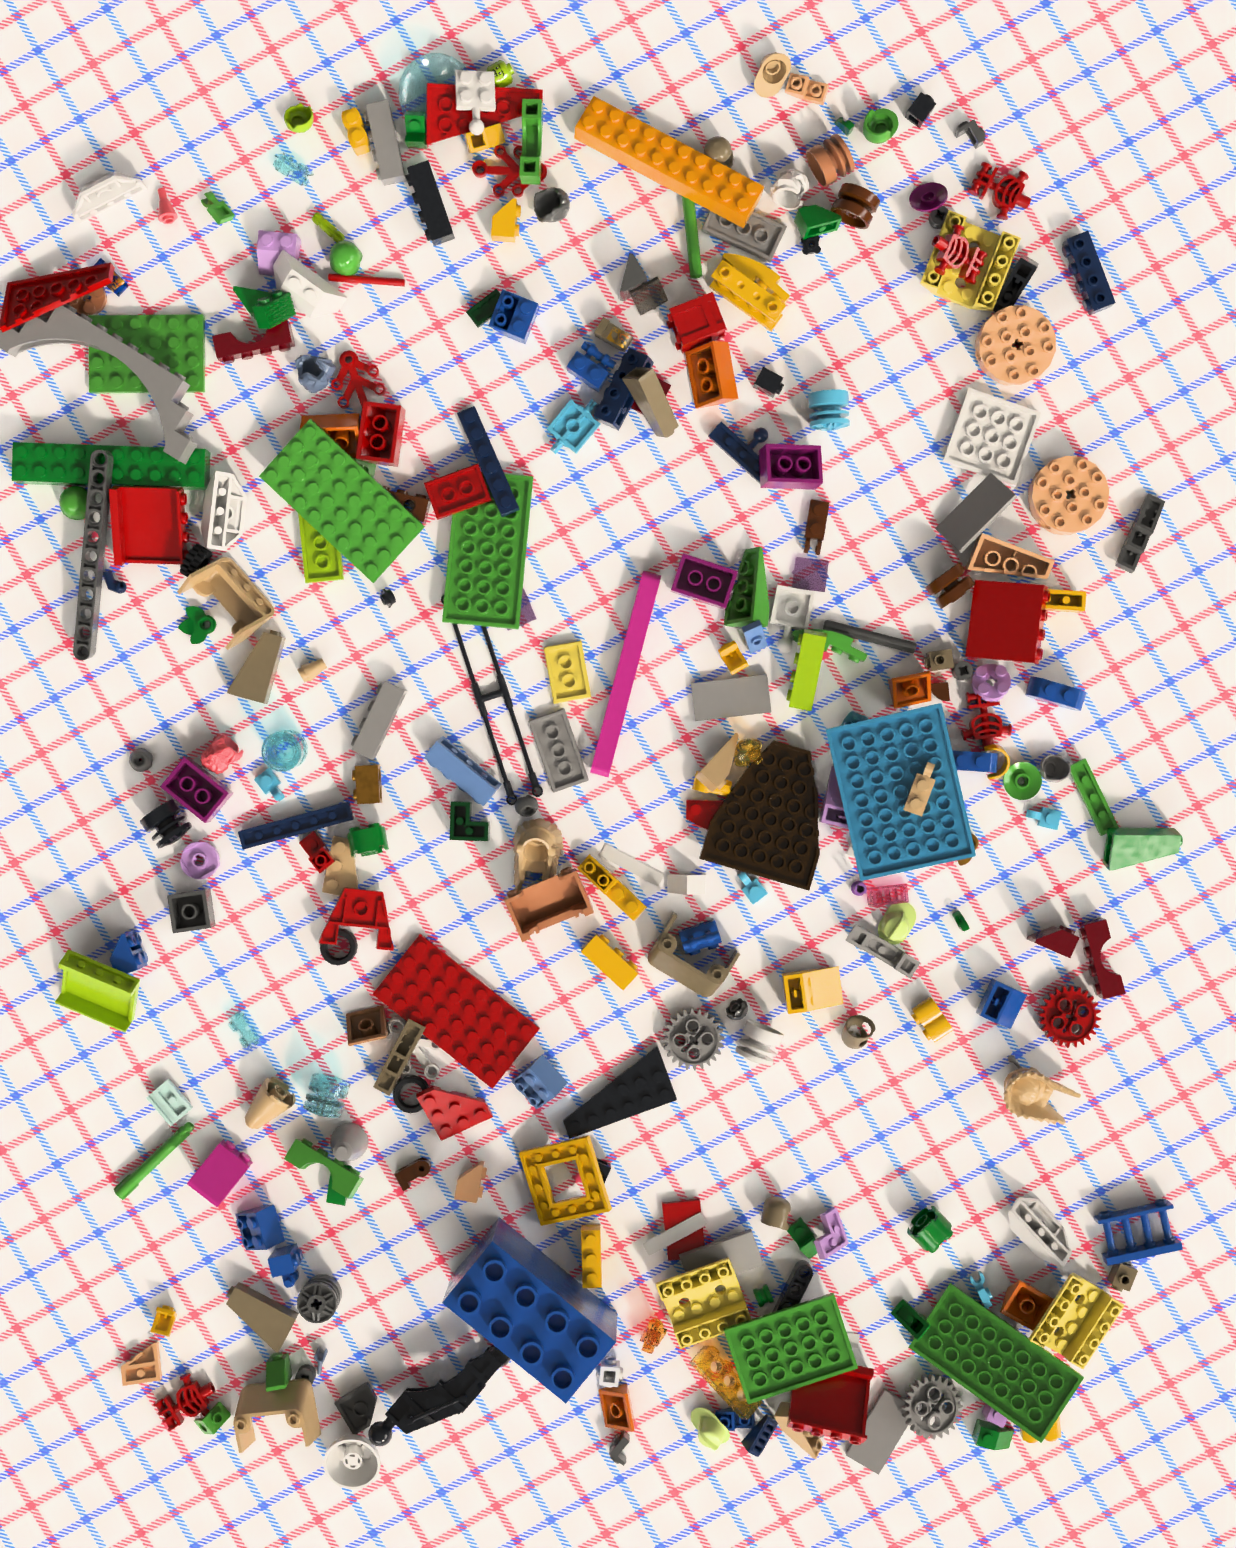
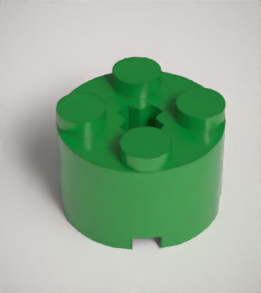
M380 823L369 824L368 828L361 829V827L349 829L350 833L347 834L351 857H356V854H361V857L383 853V848L386 851L389 850L386 829Z
M931 1206L932 1209L924 1208L911 1220L913 1225L911 1229L908 1227L907 1234L924 1251L934 1253L944 1240L951 1238L953 1231L951 1230V1222L935 1206Z

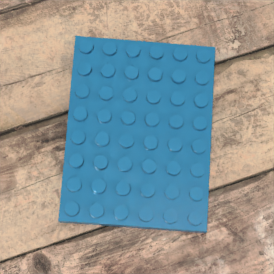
M942 703L826 729L860 881L976 856ZM927 762L935 764L931 778L936 779L921 817L905 811L903 808L916 774H923Z

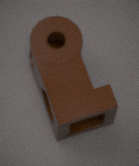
M421 1157L396 1170L394 1176L402 1190L405 1191L410 1188V1181L417 1177L428 1175L431 1169V1162L429 1159Z

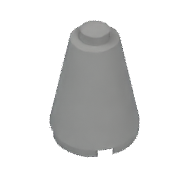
M356 1123L340 1125L333 1131L330 1138L331 1150L334 1157L339 1161H355L361 1158L369 1144L367 1134Z

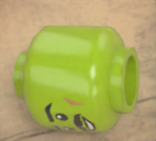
M498 60L487 67L486 71L494 72L495 87H506L512 84V75L515 73L510 63L505 64L503 60Z

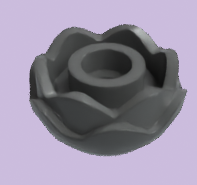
M138 748L130 754L129 764L135 771L144 772L152 767L153 755L145 748Z
M530 795L518 798L515 803L516 812L523 817L534 815L538 809L537 799Z
M741 998L732 1000L729 1007L726 1008L727 1017L731 1020H741L748 1012L747 1002Z

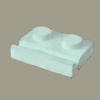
M167 1079L146 1097L170 1127L193 1108L170 1079Z

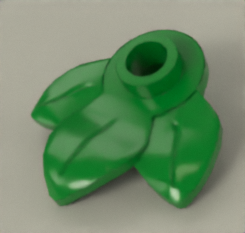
M195 606L186 607V613L189 618L184 620L178 626V629L185 634L191 635V644H200L205 641L208 634L215 631L217 626L216 620L212 616L206 615L202 608ZM206 621L210 622L209 628H205L204 623Z

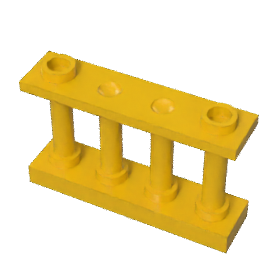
M724 260L720 262L711 275L714 280L709 288L772 332L783 317L781 312L786 305Z

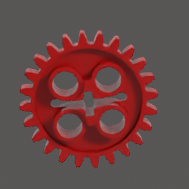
M1064 985L1061 986V991L1054 988L1055 994L1048 992L1050 998H1042L1045 1005H1039L1043 1012L1037 1013L1042 1017V1019L1038 1020V1023L1044 1024L1040 1030L1047 1031L1044 1036L1047 1038L1051 1037L1050 1041L1052 1043L1057 1041L1058 1046H1062L1064 1043L1065 1047L1069 1048L1070 1043H1072L1076 1048L1077 1042L1085 1045L1084 1039L1086 1038L1091 1041L1090 1033L1096 1035L1093 1029L1100 1028L1096 1021H1100L1102 1018L1096 1016V1014L1100 1013L1101 1010L1095 1009L1099 1003L1096 1001L1092 1002L1094 996H1087V990L1081 993V987L1077 986L1075 991L1072 985H1069L1068 990ZM1066 999L1067 1006L1061 1009L1059 1004L1062 1000ZM1085 1006L1084 1014L1079 1015L1078 1008ZM1067 1014H1068V1015L1071 1014V1015H1073V1017H1072V1019H1071V1018H1066V1015H1067ZM1060 1018V1019H1061L1060 1025L1057 1026V1027H1054V1026H1053V1021H1054V1019ZM1074 1024L1079 1025V1030L1076 1033L1071 1031Z

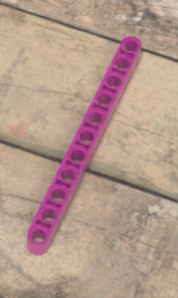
M646 571L642 572L590 770L592 774L609 778L662 575Z

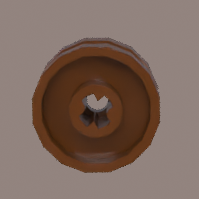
M853 183L842 184L838 192L839 199L834 200L830 211L841 215V222L857 229H868L873 220L871 214L876 213L880 205V199L873 192Z
M960 562L925 587L930 595H935L941 590L943 591L935 600L940 609L957 601L967 593V590L975 585L970 576H966L960 581L957 580L965 572Z

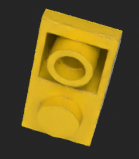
M501 123L485 127L480 135H474L471 132L464 134L469 153L506 143Z
M516 198L511 199L492 216V241L515 243L516 236L519 237L520 225L517 224V217L521 216V205H518Z

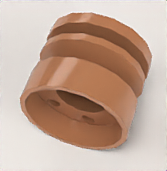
M838 134L831 135L830 139L826 138L823 141L824 148L820 144H816L806 150V158L810 169L823 187L836 182L837 174L844 177L846 173H851L855 169L851 152Z

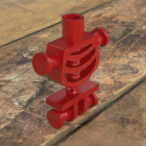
M982 162L981 170L976 173L978 179H973V185L968 189V192L973 196H978L979 188L983 189L979 197L982 200L988 188L994 190L992 203L996 208L1000 209V213L996 217L1001 220L1008 219L1007 213L1011 212L1015 205L1027 209L1032 198L1022 194V191L1025 187L1024 180L1029 178L1028 174L1020 170L1017 178L1007 175L999 183H995L992 180L999 168L995 167L992 174L989 175L987 173L992 169V166L989 163ZM1010 182L1006 188L1002 186L1003 183ZM1016 186L1013 190H1009L1010 187Z
M954 224L952 227L954 228L953 234H947L945 238L936 235L932 240V245L939 249L936 260L940 263L934 270L936 273L944 275L945 269H957L962 266L958 277L965 278L964 280L967 283L975 284V278L981 272L978 267H983V260L988 254L980 250L979 247H971L969 249L968 240L960 236L964 227Z
M965 693L967 703L976 700V704L967 705V709L980 708V714L970 719L969 730H961L964 741L969 737H972L973 740L982 739L983 751H985V746L994 744V737H1001L1002 733L1011 735L1012 724L1002 725L1000 716L988 713L987 707L1000 705V701L991 703L990 701H985V703L981 704V696L975 693ZM990 716L995 718L997 723L989 721L988 717ZM981 717V723L974 725L975 721ZM989 725H993V726L997 727V730H996V729H990V726H989ZM982 726V730L975 731L978 727Z
M186 1373L179 1377L180 1380H183L184 1385L180 1387L176 1394L177 1404L174 1403L170 1394H167L164 1399L161 1398L153 1404L159 1411L157 1414L159 1416L163 1414L165 1417L162 1422L167 1424L168 1431L182 1425L184 1422L180 1410L189 1417H195L199 1413L205 1416L210 1411L207 1408L210 1403L207 1397L216 1391L212 1382L201 1387L197 1380L191 1382V1373Z

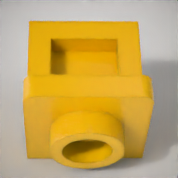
M735 641L725 643L718 649L721 659L731 675L749 666Z
M163 1305L162 1308H156L157 1313L150 1330L151 1333L170 1337L177 1317L173 1307Z

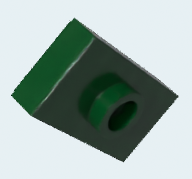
M497 289L466 311L477 328H480L491 319L500 297V292Z

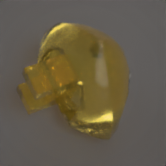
M755 738L740 740L736 745L734 753L735 766L745 767L752 762L758 765L763 761V758L760 757L762 742Z

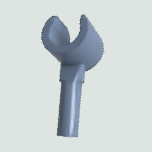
M318 1347L314 1355V1359L318 1363V1375L322 1374V1364L328 1353L327 1348L322 1353Z

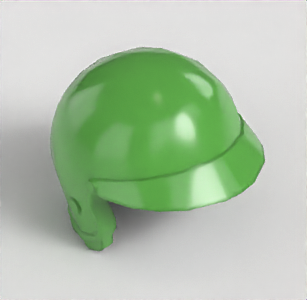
M886 108L876 111L871 109L864 119L862 129L864 137L874 144H882L888 141L898 129V117L893 111Z
M343 240L335 243L329 253L331 269L341 275H354L358 272L360 262L362 261L363 255L361 250L350 241Z
M71 486L62 492L59 498V506L66 517L73 520L85 518L88 489Z

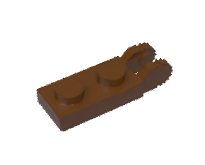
M810 500L803 553H808L810 539L817 540L815 555H820L830 502Z

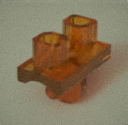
M654 1318L648 1322L639 1340L643 1342L642 1351L652 1354L654 1348L658 1347L666 1335L667 1329L664 1328L661 1320Z

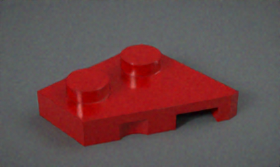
M686 800V819L707 830L710 820L723 801Z

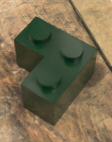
M451 801L449 840L490 841V821H471L472 802Z

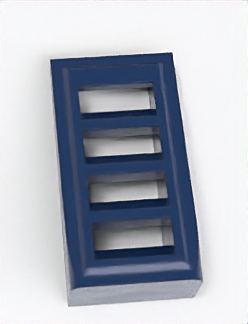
M765 1414L741 1441L750 1454L757 1458L761 1455L778 1425L776 1419Z

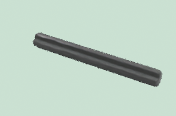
M825 620L823 630L837 632L854 639L912 654L917 646L915 642L831 620Z

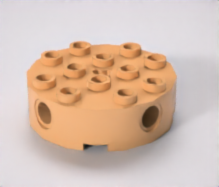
M1026 305L1008 306L992 314L981 326L975 340V357L980 369L992 380L1005 386L1022 385L1040 377L1051 365L1056 352V335L1050 321L1039 310ZM1013 343L1018 344L1019 347H1018V348H1016V347L1013 348V347H1012V344H1013Z
M1064 456L1050 461L1035 474L1029 485L1028 502L1031 516L1040 527L1053 534L1072 535L1089 529L1101 519L1108 506L1109 487L1105 475L1096 464L1083 457ZM1067 493L1070 494V499L1066 498Z

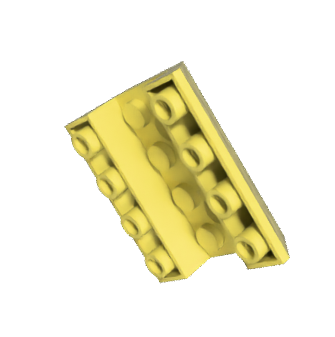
M948 210L939 235L945 238L947 234H953L954 228L952 227L954 224L964 227V230L961 231L960 236L966 238L969 245L971 243L978 244L980 250L988 255L983 260V267H978L981 272L975 278L976 283L970 284L965 281V287L959 288L956 286L955 281L957 279H965L958 277L962 266L957 269H945L944 275L936 273L934 268L940 264L936 260L939 249L934 247L920 284L935 296L966 308L993 311L1021 238L1005 231L1001 235L995 234L965 222L966 216Z
M729 1257L655 1283L671 1319L680 1349L725 1334L723 1328L751 1319ZM718 1285L725 1286L724 1290L717 1291L715 1290V1288ZM681 1298L689 1299L685 1304L679 1302Z
M1072 1272L1028 1339L1042 1348L1046 1346L1058 1352L1070 1363L1084 1369L1125 1305L1100 1287ZM1078 1295H1081L1080 1298L1075 1301L1076 1297ZM1060 1327V1329L1056 1333H1054L1056 1328Z

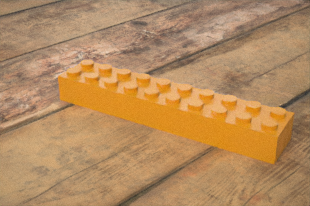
M593 96L575 126L574 139L688 198L741 228L745 227L762 196L763 185Z

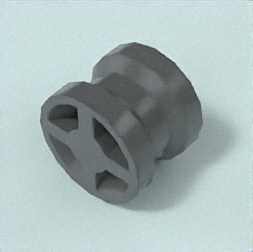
M941 206L931 211L928 218L931 227L935 229L942 228L948 208Z
M967 661L958 662L952 668L953 677L959 681L967 680L973 674V667Z
M304 1364L299 1368L295 1379L308 1378L311 1384H313L316 1378V1369L310 1364Z

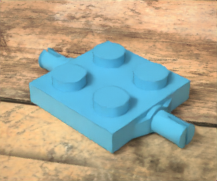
M571 399L547 427V431L557 440L550 448L554 454L562 446L569 448L577 454L601 424L590 413L597 405L593 399L585 407L579 406Z

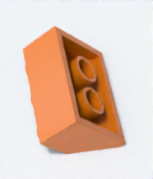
M711 341L685 352L695 409L721 405L739 399L728 342Z
M359 413L304 415L301 417L300 429L309 419H312L352 458H356L361 422Z

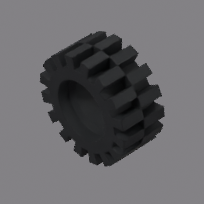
M197 543L186 554V558L183 559L180 573L188 577L191 573L207 566L211 560L212 552Z

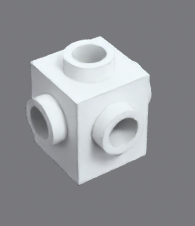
M614 1357L602 1359L601 1365L596 1367V1377H599V1385L609 1388L618 1387L619 1379H623V1367H620V1360Z

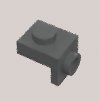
M975 120L970 122L964 121L957 126L958 129L955 137L958 138L966 133L975 149L981 147L985 142V132L982 127L977 125Z
M624 1430L621 1434L615 1435L611 1441L612 1445L609 1447V1455L612 1461L623 1466L627 1463V1457L622 1453V1450L630 1442V1434Z

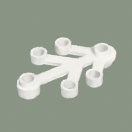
M399 1016L392 1017L387 1024L388 1031L392 1034L388 1056L406 1024V1021ZM394 1023H400V1029L394 1028ZM420 1038L413 1054L425 1068V1077L429 1080H434L438 1077L440 1068L438 1065L431 1063L418 1046L428 1047L432 1050H438L440 1047H433L431 1040ZM410 1059L407 1063V1065L409 1066V1070H404V1074H407L411 1071L412 1066L410 1064ZM435 1068L436 1073L431 1074L429 1069Z

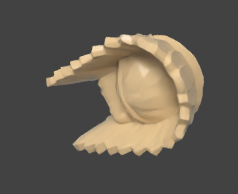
M538 818L524 821L522 825L518 826L512 840L515 845L513 848L515 853L513 883L515 889L521 890L526 871L537 874L543 873L542 880L556 875L559 858L562 855L561 850L564 847L561 830L557 829L556 824Z
M1033 1067L1029 1069H1016L1009 1073L1004 1081V1102L1006 1103V1109L1010 1110V1113H1015L1017 1118L1023 1116L1025 1119L1031 1118L1034 1121L1043 1122L1045 1120L1048 1124L1050 1122L1053 1124L1058 1122L1061 1125L1066 1123L1064 1117L1054 1110L1050 1104H1047L1053 1090L1076 1098H1080L1081 1094L1051 1080Z

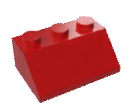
M363 401L356 459L378 465L398 467L406 410L401 405Z

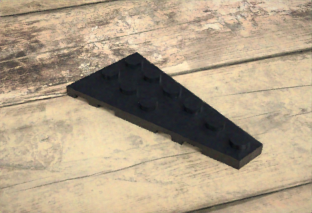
M658 1045L606 1085L600 1092L592 1096L586 1103L563 1119L569 1139L677 1100Z

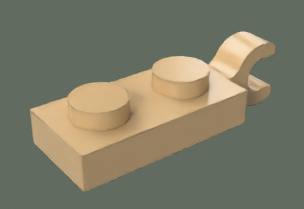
M927 762L923 774H916L903 810L922 817L936 779L931 778L935 764Z

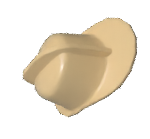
M774 52L766 55L761 60L760 69L754 81V89L759 96L769 98L780 91L791 70V61L788 56Z

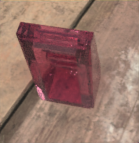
M907 883L867 888L866 894L869 907L909 902ZM897 888H900L901 899H899V900H898ZM890 889H892L893 900L890 897ZM882 890H884L885 901H883Z

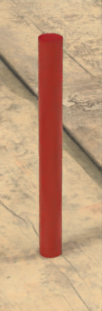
M328 274V281L401 287H405L406 283L405 279Z

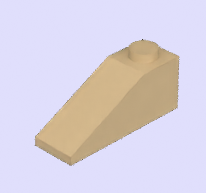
M737 732L695 776L711 792L716 788L720 790L727 783L725 779L730 774L739 737Z

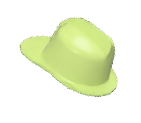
M905 901L893 903L887 909L878 925L879 936L893 945L901 943L908 936L916 922L914 907Z
M698 1407L691 1412V1422L698 1430V1439L702 1445L715 1451L719 1448L720 1444L726 1443L729 1440V1430L710 1410Z

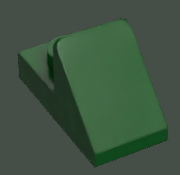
M405 111V144L408 148L427 149L425 112Z
M800 1217L789 1225V1229L786 1231L797 1243L800 1251L808 1259H811L817 1254L814 1241L818 1238Z
M902 1299L891 1312L918 1341L931 1326L926 1317L918 1313L905 1299Z

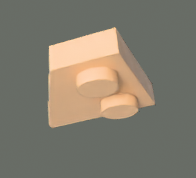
M159 1342L151 1344L121 1366L122 1386L162 1380Z

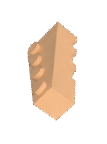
M981 533L977 537L965 569L1048 579L1055 561Z

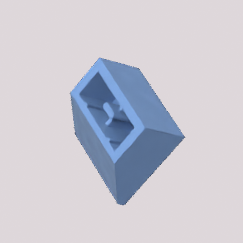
M543 1054L511 1081L536 1110L556 1097L568 1084Z

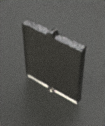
M658 276L646 283L643 282L640 286L629 291L640 316L652 309L655 310L656 307L668 301Z

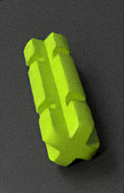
M319 212L313 215L312 221L317 226L319 225L336 243L345 239V236L327 219H324Z

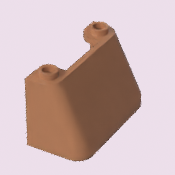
M566 867L560 871V874L521 890L513 889L506 893L507 896L504 898V902L522 942L531 939L530 935L534 934V931L538 934L542 929L574 916L575 918L579 917V913L584 914L585 917L594 913L593 905L575 868Z

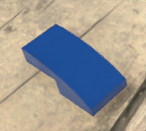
M734 1407L715 1410V1416L729 1431H735L736 1428L753 1429L756 1426L755 1407Z

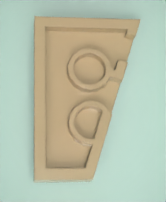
M333 836L330 853L335 862L326 869L322 892L340 896L344 887L358 889V876L356 873V859L351 857L348 838Z

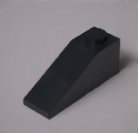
M1024 254L1021 255L1001 288L993 309L994 312L1008 306H1014L1038 268V262Z

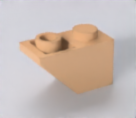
M485 1161L478 1162L458 1177L454 1196L455 1200L477 1203L478 1197L482 1198L484 1186H481V1180L486 1178L487 1168L484 1167Z

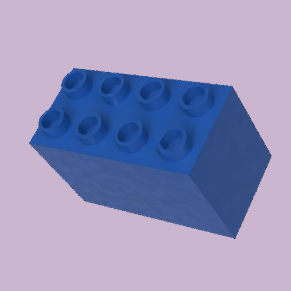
M500 1217L451 1275L442 1304L565 1404L617 1341V1312L590 1290L582 1288V1284Z

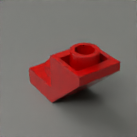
M315 831L299 842L309 855L308 860L319 874L335 862L327 845Z

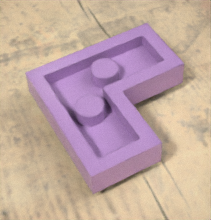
M837 1207L830 1208L820 1215L825 1234L814 1241L820 1260L827 1259L849 1244Z

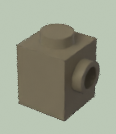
M952 649L927 652L926 657L923 658L924 667L928 668L930 672L954 668Z
M1126 1262L1114 1264L1107 1280L1115 1290L1122 1292L1124 1289L1130 1292L1138 1270Z

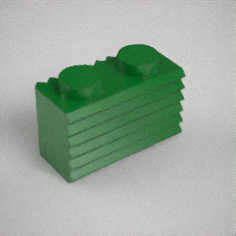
M276 290L270 293V297L260 298L255 305H252L259 329H271L296 315L290 293Z

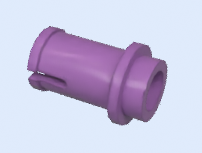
M855 881L851 885V891L856 896H862L867 892V887L862 881ZM858 885L862 887L859 892H857Z

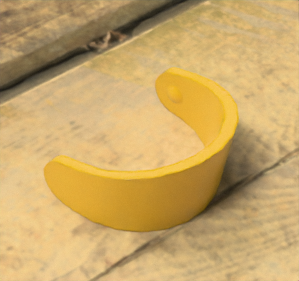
M998 744L985 746V751L997 750L1004 754V762L997 773L988 774L987 778L996 779L1003 776L1010 766L1009 756L1004 748Z

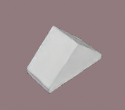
M668 874L667 893L684 895L705 894L706 875Z

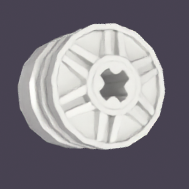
M747 1020L742 1032L749 1039H739L738 1042L743 1046H736L735 1051L753 1063L773 1066L774 1060L770 1057H776L777 1053L770 1049V1047H780L784 1034L767 1025Z

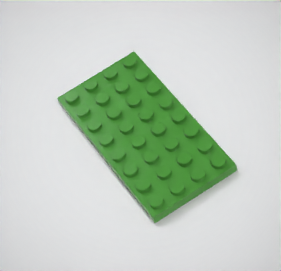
M312 419L307 421L259 475L264 482L372 583L376 582L426 527Z
M505 474L519 506V510L501 517L484 478L491 501L452 515L442 623L519 630L533 476Z
M950 1282L927 1318L931 1325L919 1341L914 1338L908 1348L1042 1443L1083 1381L1084 1376L1046 1349L1031 1342L1025 1334Z

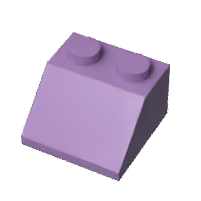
M258 231L257 258L259 275L274 276L273 265L282 250H285L299 261L301 239L298 234Z

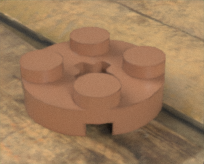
M102 287L89 294L91 296L90 300L86 299L84 301L82 296L69 302V304L80 315L82 313L86 316L98 314L107 303L105 288Z

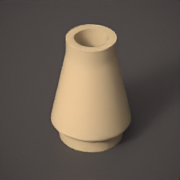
M321 658L300 665L301 668L297 669L305 683L307 681L311 682L327 666Z

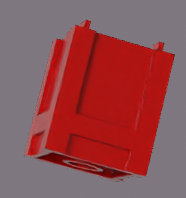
M713 292L669 308L670 313L667 314L669 321H666L669 329L673 328L677 341L674 344L677 351L681 350L682 354L725 337L727 327Z

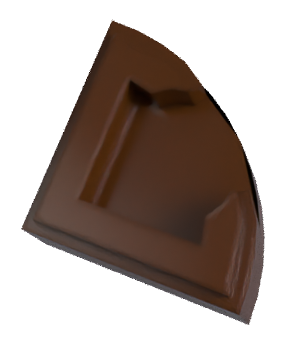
M948 682L931 684V693L937 699L950 701Z

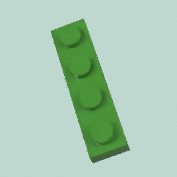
M1086 758L1071 764L1070 775L1099 835L1107 834L1108 828H1119Z

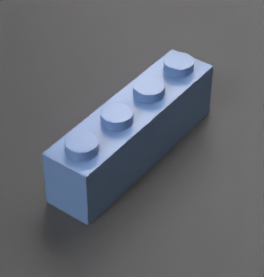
M444 736L435 742L424 757L430 766L441 771L446 779L452 780L461 791L469 794L477 804L482 806L493 797L502 785Z

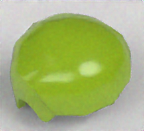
M299 103L285 111L284 122L292 132L305 133L312 127L314 116L310 106L305 107Z

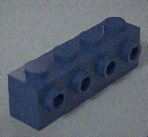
M1089 231L1067 238L1062 244V253L1069 261V271L1075 277L1077 292L1082 295L1084 310L1088 311L1090 316L1111 308L1116 302Z
M629 348L627 353L623 355L618 370L614 372L609 387L604 391L603 399L595 408L594 417L600 423L619 431L635 401L622 378L636 367L652 368L654 362L648 355Z

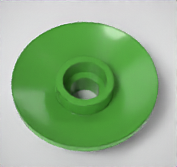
M1017 762L1012 764L1004 774L1003 785L1006 792L1012 798L1028 800L1039 792L1042 785V777L1039 770L1033 764ZM1020 777L1024 779V783L1021 785L1018 783Z

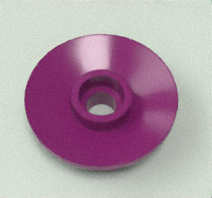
M925 183L911 192L909 202L911 207L917 211H933L946 202L948 191L940 183Z

